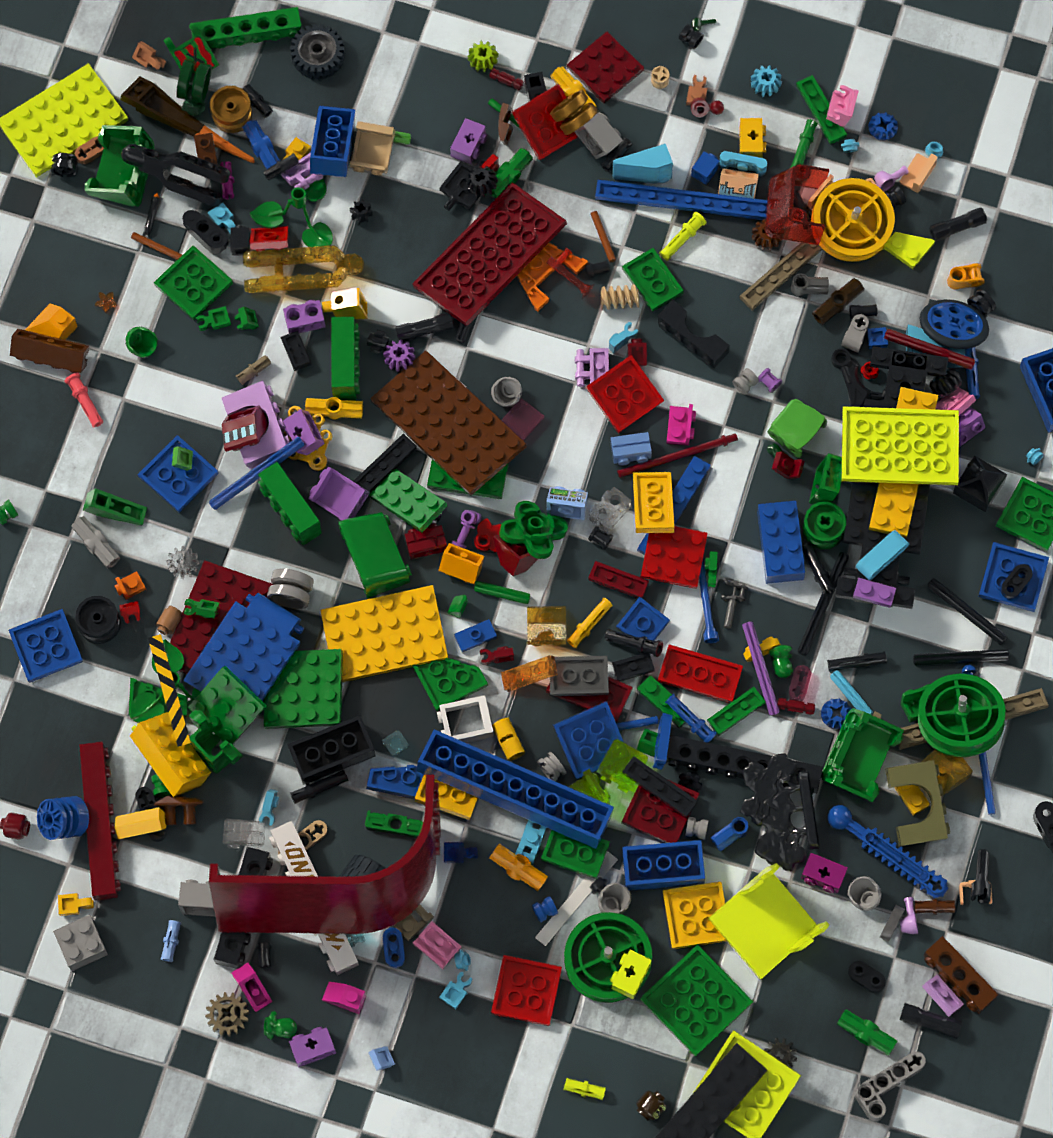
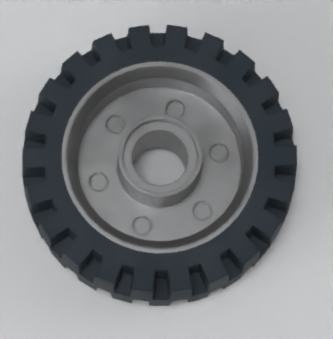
M313 24L312 28L309 25L305 26V30L300 29L299 34L296 33L291 42L292 62L296 70L300 71L303 76L307 74V77L311 79L312 76L315 79H319V76H322L324 79L327 78V74L332 76L333 71L337 72L339 67L343 65L345 58L343 40L340 34H337V31L335 29L332 30L328 25L326 28L324 24H320V27H317V24ZM316 50H321L320 53H314Z

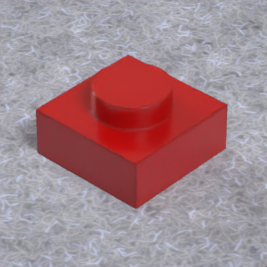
M492 154L481 166L483 168L488 166L490 170L493 169L496 173L499 168V159Z

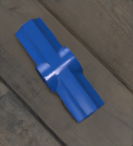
M257 120L246 122L242 128L250 141L256 157L260 158L266 169L277 164V161H280L274 151L270 138L264 134Z

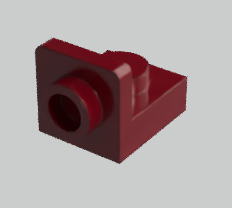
M640 338L631 339V342H627L628 357L632 355L639 366H647V343L642 342Z
M782 451L776 452L772 470L786 479L799 478L805 461L802 459L794 460Z

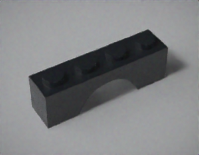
M672 300L658 315L659 327L663 331L670 332L677 342L685 344L692 354L700 356L706 365H711L715 368L729 353L730 345L716 334L710 337L693 335L685 324L687 311Z

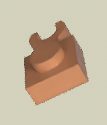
M697 75L693 76V86H689L686 105L690 106L695 98H704L706 100L707 88H703L706 85V76L703 77L702 82L696 80Z

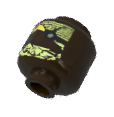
M646 1091L636 1103L637 1111L647 1121L650 1119L656 1120L666 1110V1104L663 1102L666 1098L658 1091L655 1093Z

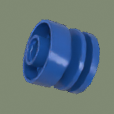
M70 796L45 799L40 803L37 811V825L41 834L48 840L78 837L83 835L88 828L89 812L85 802L80 797Z

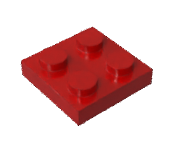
M288 226L251 228L250 250L264 251L272 248L275 250L288 248Z

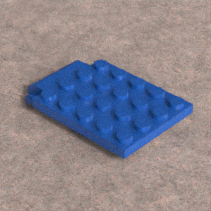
M257 593L255 597L248 594L245 600L250 604L247 608L235 601L184 678V682L201 692L223 666H226L262 701L264 700L300 645V641L291 635L294 631L301 634L304 628L299 625L301 622L300 618L262 594Z

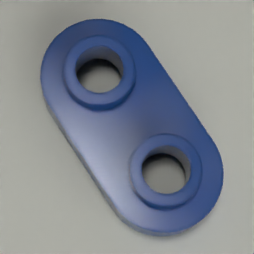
M388 928L382 936L385 961L391 968H399L405 962L402 933L397 928ZM395 936L396 941L390 942L389 938ZM394 955L399 957L398 961H392L391 958Z

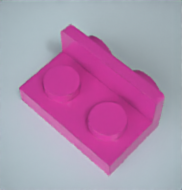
M689 404V408L670 406L666 444L689 446L690 439H694L695 428H691V422H695L696 411L693 410V404Z

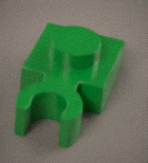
M226 306L209 310V316L199 315L196 317L197 322H205L199 326L200 331L207 330L209 326H212L213 330L231 326Z
M710 551L709 558H705V569H709L708 587L715 588L718 552Z

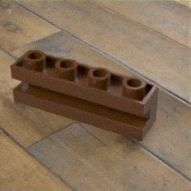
M17 329L11 337L9 356L15 357L18 360L33 361L39 365H50L55 369H66L72 373H82L87 366L88 359L85 358L89 353V346Z

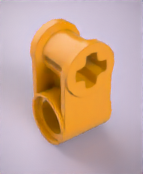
M974 263L952 268L947 279L948 286L952 289H961L983 285L985 279L981 275V264ZM953 276H958L961 280H956Z

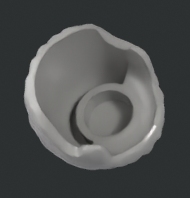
M503 377L494 383L491 395L498 405L511 407L519 402L522 395V387L515 378Z
M863 876L853 880L848 888V896L855 907L863 911H871L879 905L882 895L881 889L873 879Z
M620 883L608 884L598 897V906L602 913L623 914L631 903L630 891Z

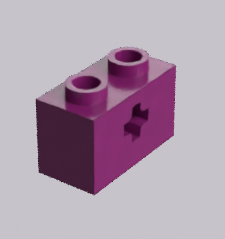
M810 853L801 879L810 886L818 885L823 887L822 890L827 893H838L848 867ZM826 872V876L822 878L821 874Z

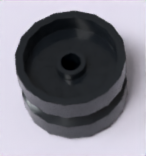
M91 596L83 600L76 610V623L82 636L87 641L94 644H103L111 641L118 634L121 619L115 604L110 599L103 596Z

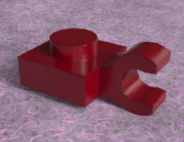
M499 647L494 652H490L488 649L480 650V655L485 654L488 656L487 659L481 660L482 665H488L492 662L496 664L514 661L513 647Z

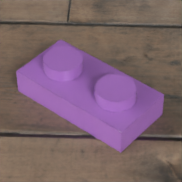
M858 578L853 598L891 608L896 588Z

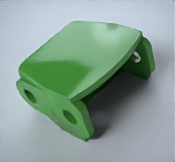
M794 399L788 403L772 422L767 433L795 458H800L802 456L801 448L816 435L820 428H825L828 421L825 416L814 408L805 405L798 399Z

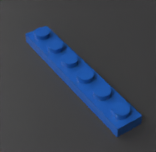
M696 456L693 457L672 491L674 526L711 467L709 463ZM649 533L645 535L637 548V551L645 555Z

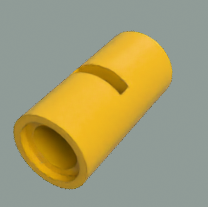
M508 717L492 724L493 731L508 761L520 758L525 754V750Z

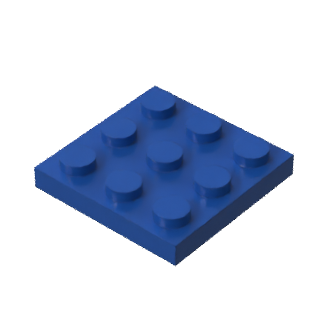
M177 435L138 473V477L180 513L219 472ZM179 446L193 451L192 469L186 471L172 466L174 447Z
M993 542L978 597L1035 612L1049 557ZM1017 565H1028L1033 573L1030 582L1016 598H1005L1001 593L1002 583ZM1020 573L1019 577L1025 578V575ZM1007 588L1008 592H1014L1012 588Z
M63 609L8 630L29 683L83 662Z
M607 702L553 724L575 779L629 756Z

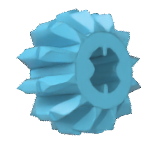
M762 65L760 70H754V74L751 76V87L755 88L756 94L762 92L761 95L763 97L765 93H768L771 97L772 92H778V87H781L782 82L781 74H777V68L771 70L769 65L765 69Z

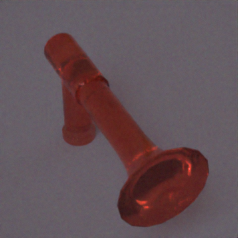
M565 248L556 260L551 256L546 263L573 283L581 291L582 299H584L595 284L588 285L583 283L561 265L572 254L568 248Z

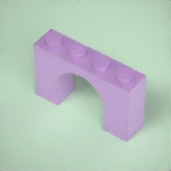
M264 381L222 397L227 415L260 405L263 413L268 416L269 426L266 433L260 438V442L254 446H243L240 449L244 463L249 469L255 468L291 442L289 436L284 433L285 425L283 419L278 417L279 407L276 401L273 402L271 396H274L273 390Z

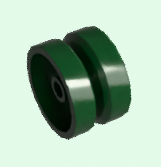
M185 59L178 78L177 98L187 100L191 96L193 102L203 104L210 84L211 65L201 63L197 68L195 61Z

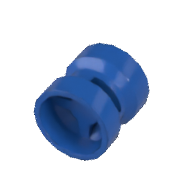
M550 896L544 898L543 902H541L542 904L538 902L532 904V908L540 923L546 920V915L555 916L558 914L557 908Z

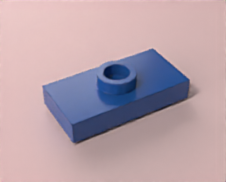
M488 619L455 633L454 637L463 653L496 639L497 635Z

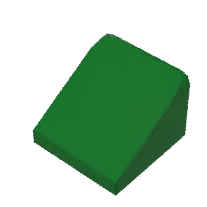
M455 596L447 613L461 618L468 603L467 596Z
M645 728L639 740L637 751L654 757L658 733Z

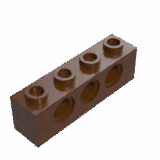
M943 936L925 951L923 956L927 965L931 968L934 967L939 972V977L945 983L949 982L952 985L953 992L958 997L962 996L967 1001L966 1005L971 1011H976L980 1014L997 998L998 993ZM948 958L950 965H942L940 959ZM954 973H962L964 980H957L954 977ZM975 987L978 990V994L971 995L968 988Z

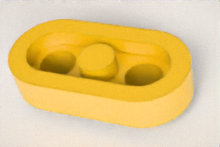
M771 636L762 641L763 643L760 644L763 656L769 654V650L781 644L778 638ZM748 646L745 648L743 655L746 661L750 662L753 660Z

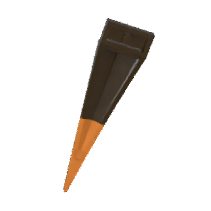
M139 76L121 94L120 100L135 107L137 112L193 137L194 135L212 133L215 147L254 163L255 159L232 145L197 120L155 83Z

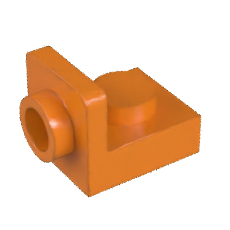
M137 571L122 579L119 577L115 578L117 584L114 586L119 596L123 594L125 600L146 590Z

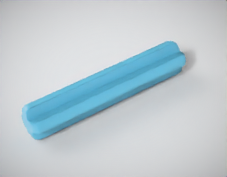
M834 671L830 678L856 709L872 715L873 711L840 671Z

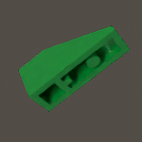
M96 488L87 493L83 511L96 516L140 526L143 525L147 510L145 506Z

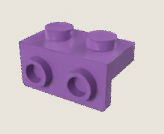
M968 407L959 415V447L985 429L982 415L972 407Z

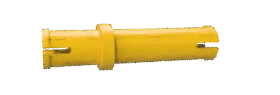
M603 598L588 617L577 625V629L567 639V642L572 647L577 648L578 644L585 636L588 637L591 634L592 628L613 606L608 599Z

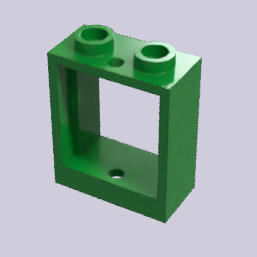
M828 453L817 467L809 500L810 504L814 505L818 502L832 503L839 494L842 478V457Z

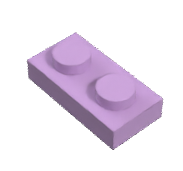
M938 974L922 986L948 1017L964 1005Z

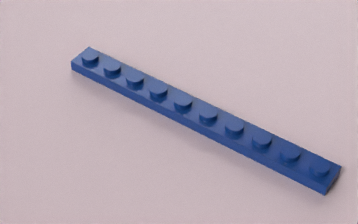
M605 180L597 181L595 195L596 200L751 219H765L768 221L772 219L776 222H779L781 202Z

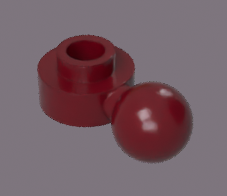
M695 98L690 104V109L696 117H704L709 111L714 115H720L724 111V104L719 100L708 104L704 98ZM699 107H703V110L698 111L697 109Z

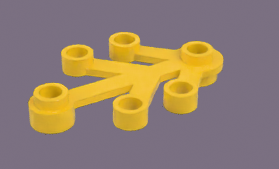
M292 406L288 410V417L292 415L294 410L298 411L301 408L299 406ZM315 414L312 418L318 431H320L325 418L321 414ZM321 417V421L316 423V419ZM328 430L321 431L320 435L325 444L319 447L318 451L316 449L310 455L296 452L294 457L290 456L289 458L291 460L298 459L308 462L309 466L315 471L323 470L327 465L325 452L329 441L332 440V433ZM328 433V438L324 439V434ZM320 458V462L315 464V460Z

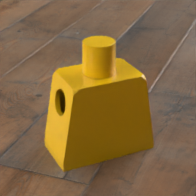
M360 288L332 292L331 301L322 302L323 313L333 312L335 317L368 319L367 300Z

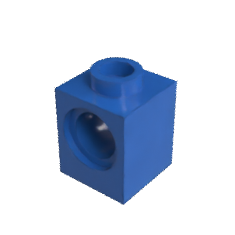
M704 151L693 165L691 176L707 185L719 169L718 158Z

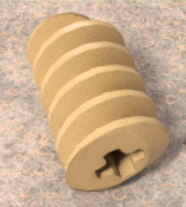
M634 284L630 290L627 285H624L623 290L618 285L616 291L610 286L608 292L605 287H602V309L606 305L607 309L610 310L611 304H613L615 309L618 308L619 304H621L622 309H625L626 303H628L630 308L633 307V303H636L637 308H639V292Z

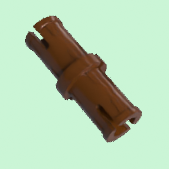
M932 899V901H915V914L933 913V915H937V913H955V900L937 901V899Z

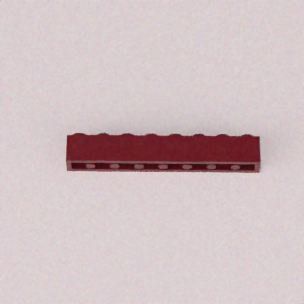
M103 742L79 744L84 802L89 812L87 842L92 897L94 900L118 898V891H121L120 879L117 880L116 872H119L118 860L115 861L114 854L118 853L117 842H113V834H116L115 822L112 823L111 815H114L113 803L110 804V797L113 796L112 785H108V778H111L110 766H107L106 759H109L108 747L105 748Z

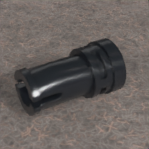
M850 305V319L852 320L858 314L865 315L866 317L877 316V305Z

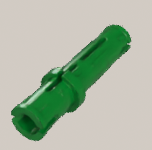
M812 119L806 120L804 131L800 134V142L790 167L792 172H794V169H796L795 173H801L809 146L813 143V135L818 125L815 120L812 125Z

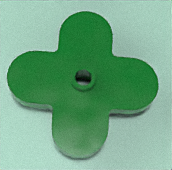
M521 501L515 507V519L504 521L501 524L499 535L503 541L509 544H525L528 553L534 558L546 559L551 556L554 548L552 540L564 538L568 530V524L559 516L541 513L540 508L531 501Z

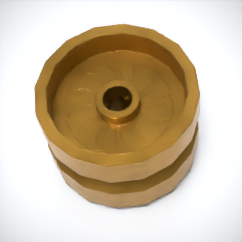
M236 86L219 88L213 94L210 100V109L215 125L226 133L243 131L242 127L246 122L252 120V108L248 94L242 88Z
M579 90L567 97L550 113L555 122L563 121L560 128L565 135L571 134L582 127L598 112L593 103L585 104L588 96L583 90Z

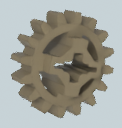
M224 992L222 998L217 994L216 1001L210 1000L212 1007H206V1010L210 1013L206 1014L205 1017L206 1019H211L207 1023L208 1026H213L212 1030L214 1033L219 1030L220 1036L227 1032L230 1037L232 1031L239 1034L238 1028L244 1029L243 1022L249 1021L245 1017V1015L249 1014V1010L244 1009L247 1007L246 1002L241 1003V996L235 999V993L228 997L227 993ZM224 1002H230L229 1004H225V1005H222V1004H221V1003H224ZM238 1008H240V1018L236 1016ZM215 1010L219 1015L216 1021L214 1019ZM224 1012H227V1013L230 1012V1013H231V1016H230V1017H228V1016L225 1017L223 1013H224ZM226 1024H233L230 1027H224Z

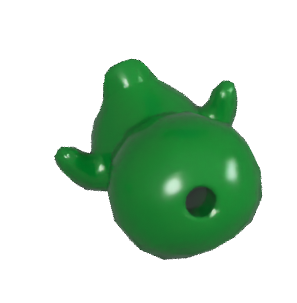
M780 645L769 650V654L774 659L772 662L774 672L780 678H787L793 672V666L789 660L792 657V654H790L792 647L789 645Z
M276 1011L271 1012L269 1017H265L264 1035L268 1039H273L274 1035L287 1039L292 1038L296 1034L297 1024L292 1018L276 1019Z

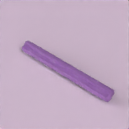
M751 621L746 622L742 626L764 700L766 701L769 715H775L779 713V708L754 624Z

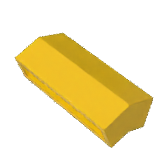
M158 807L116 816L115 831L117 838L122 839L165 829V812Z

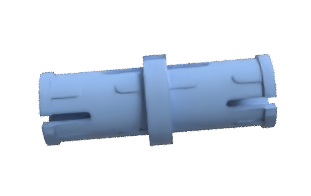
M169 920L167 934L163 938L164 947L161 960L173 962L175 948L179 944L178 934L181 922Z

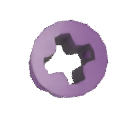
M769 368L765 369L758 376L759 382H763L769 388L768 391L770 393L774 392L782 383V380L777 379Z

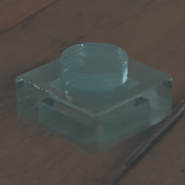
M396 730L382 740L393 757L409 747L408 742L399 730Z

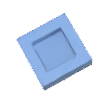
M387 1046L376 1048L369 1052L376 1071L395 1065Z

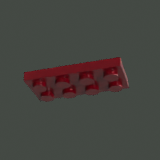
M608 677L609 695L555 697L585 710L607 702L617 723L633 687ZM549 683V685H548V687H547V689H546V693H549V694H550V683Z

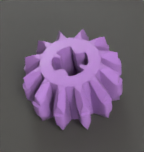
M401 339L398 344L392 341V346L387 345V351L383 353V356L386 358L384 360L385 364H389L391 370L396 367L397 372L400 371V368L406 370L407 365H412V360H415L414 348L410 347L409 342L403 344Z

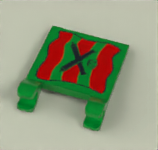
M195 22L189 25L195 37L178 47H175L170 37L164 39L165 45L180 70L185 59L195 61L197 68L201 63L211 65L212 69L219 66L218 61Z

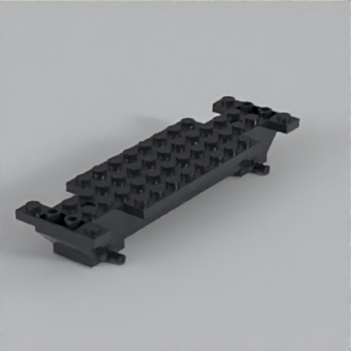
M873 346L870 367L888 369V375L883 393L871 391V398L865 399L864 407L896 408L901 387L924 392L927 375L946 377L948 357ZM852 482L843 543L862 546L860 560L888 535L869 530L879 483ZM930 484L918 485L907 538H904L909 543L908 547L903 551L905 553L920 555ZM899 555L870 581L896 588L891 607L912 609L915 588L896 586L897 583L909 585L910 577L899 576ZM845 567L844 575L855 576V579L838 577L835 597L874 604L853 598L858 578L868 579L858 569Z

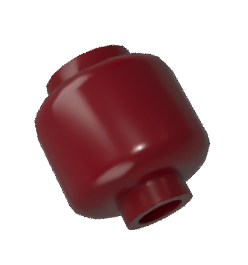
M11 812L1 819L0 829L3 830L5 837L21 840L29 834L30 821H28L26 815Z

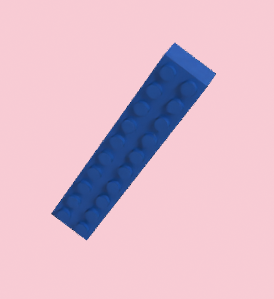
M435 729L417 764V772L424 775H434V778L440 782L597 849L612 817L614 807Z

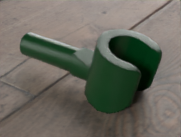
M694 18L691 26L694 27L695 31H700L701 25L714 24L716 19L701 20L700 18Z

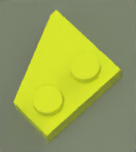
M895 232L884 244V249L908 267L914 269L932 248L935 241L933 239Z

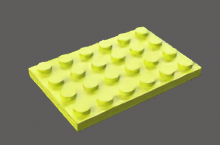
M88 63L0 118V128L37 178L51 169V166L54 164L52 161L54 154L69 153L74 155L79 146L98 136L102 125L120 126L129 121V119Z
M843 407L841 481L958 485L959 411Z

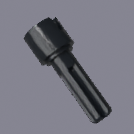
M987 849L978 850L976 881L971 884V900L974 901L976 896H978L977 902L979 904L988 903L991 898V884L988 882L989 852Z

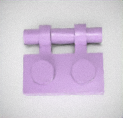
M311 153L300 159V163L288 169L285 174L284 172L281 173L282 178L291 186L296 184L294 188L299 187L306 190L316 180L320 181L323 179L324 175H310Z
M590 348V355H584L583 349L576 350L575 364H577V372H575V379L577 380L578 387L584 386L585 379H590V383H592L609 371L608 348ZM590 363V371H584V364Z

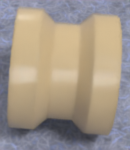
M663 66L655 67L652 70L651 83L655 88L663 89L669 84V71Z

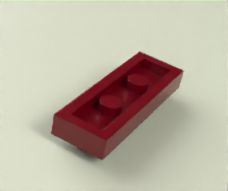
M595 561L588 577L589 581L635 598L641 597L642 599L649 584V580Z

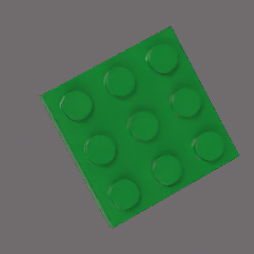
M194 245L154 282V286L193 321L233 284V280Z
M1022 477L996 523V527L1047 552L1053 542V492Z
M223 666L188 708L192 712L195 709L197 711L200 709L211 721L214 728L213 732L223 742L227 740L229 743L234 744L267 705L229 668Z

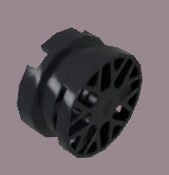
M57 153L52 156L54 164L51 166V172L61 177L63 175L73 177L75 173L77 174L78 158L75 155Z
M977 290L975 296H971L967 300L968 305H971L975 310H979L978 312L983 314L985 318L989 316L990 311L996 310L994 300L984 290Z

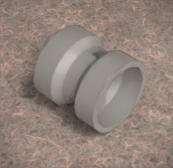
M745 368L741 376L736 377L732 383L740 393L745 395L750 391L751 386H755L759 382V379L754 372Z
M689 817L685 836L692 837L696 834L695 836L699 839L705 840L708 820L702 819L696 822L695 818Z

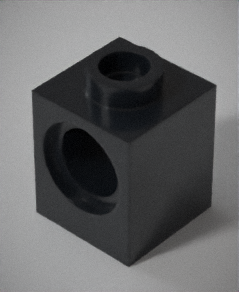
M236 226L231 228L230 248L232 256L251 255L249 227Z

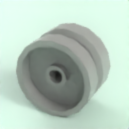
M275 569L271 577L273 585L268 589L267 598L283 607L292 609L307 608L310 600L308 592L312 591L314 579L296 570Z

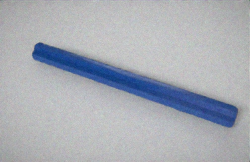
M296 437L209 501L210 506L214 510L221 507L258 480L260 472L276 462L280 464L305 445L304 441L300 437Z

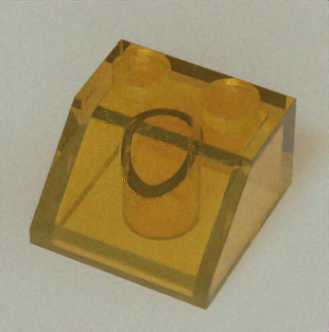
M566 606L527 607V645L560 646L566 644Z
M936 749L921 761L934 760V763L938 764L940 775L937 776L938 784L941 783L943 795L971 778L973 770L963 757L946 755Z

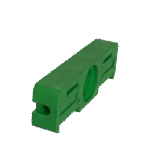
M371 810L367 812L365 827L368 830L418 838L423 826V821L390 813L386 816V814L371 813ZM393 820L401 821L402 825L399 829L391 827Z

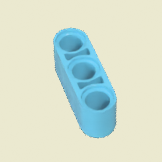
M893 530L868 552L855 567L870 581L908 547L909 543L896 530Z

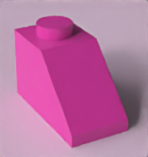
M248 962L231 973L255 1012L273 1002Z
M329 982L322 1001L360 1014L366 993L347 984Z

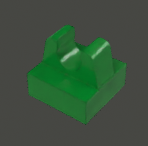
M247 307L238 309L239 313L235 316V320L241 321V324L237 326L238 329L254 330L259 327L255 310Z

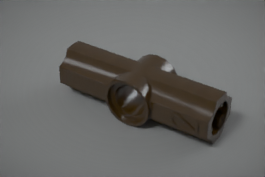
M851 279L841 289L834 291L829 299L812 312V315L819 324L824 325L837 313L844 311L846 306L859 296L865 288L858 279ZM839 299L842 303L838 304L834 300Z

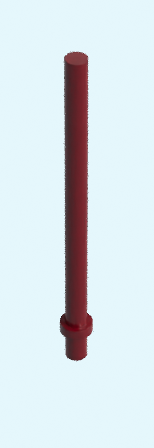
M736 433L728 436L722 435L719 439L617 470L619 478L718 446H728V443L737 441L738 438Z

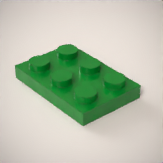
M654 248L622 266V270L631 283L635 285L636 289H638L640 296L652 312L684 294V290Z
M551 830L541 861L597 879L610 841L601 839L597 849Z

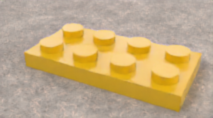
M671 472L633 473L636 533H674Z

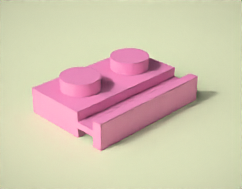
M958 387L949 396H945L937 402L935 409L958 410L959 415H961L976 399L974 395H970L967 391Z
M432 921L413 942V945L442 969L462 949L461 945Z

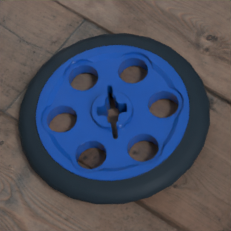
M937 300L925 306L920 313L919 320L924 333L930 339L946 347L954 349L973 348L983 343L989 335V325L984 315L980 314L979 310L972 308L971 305L961 301Z

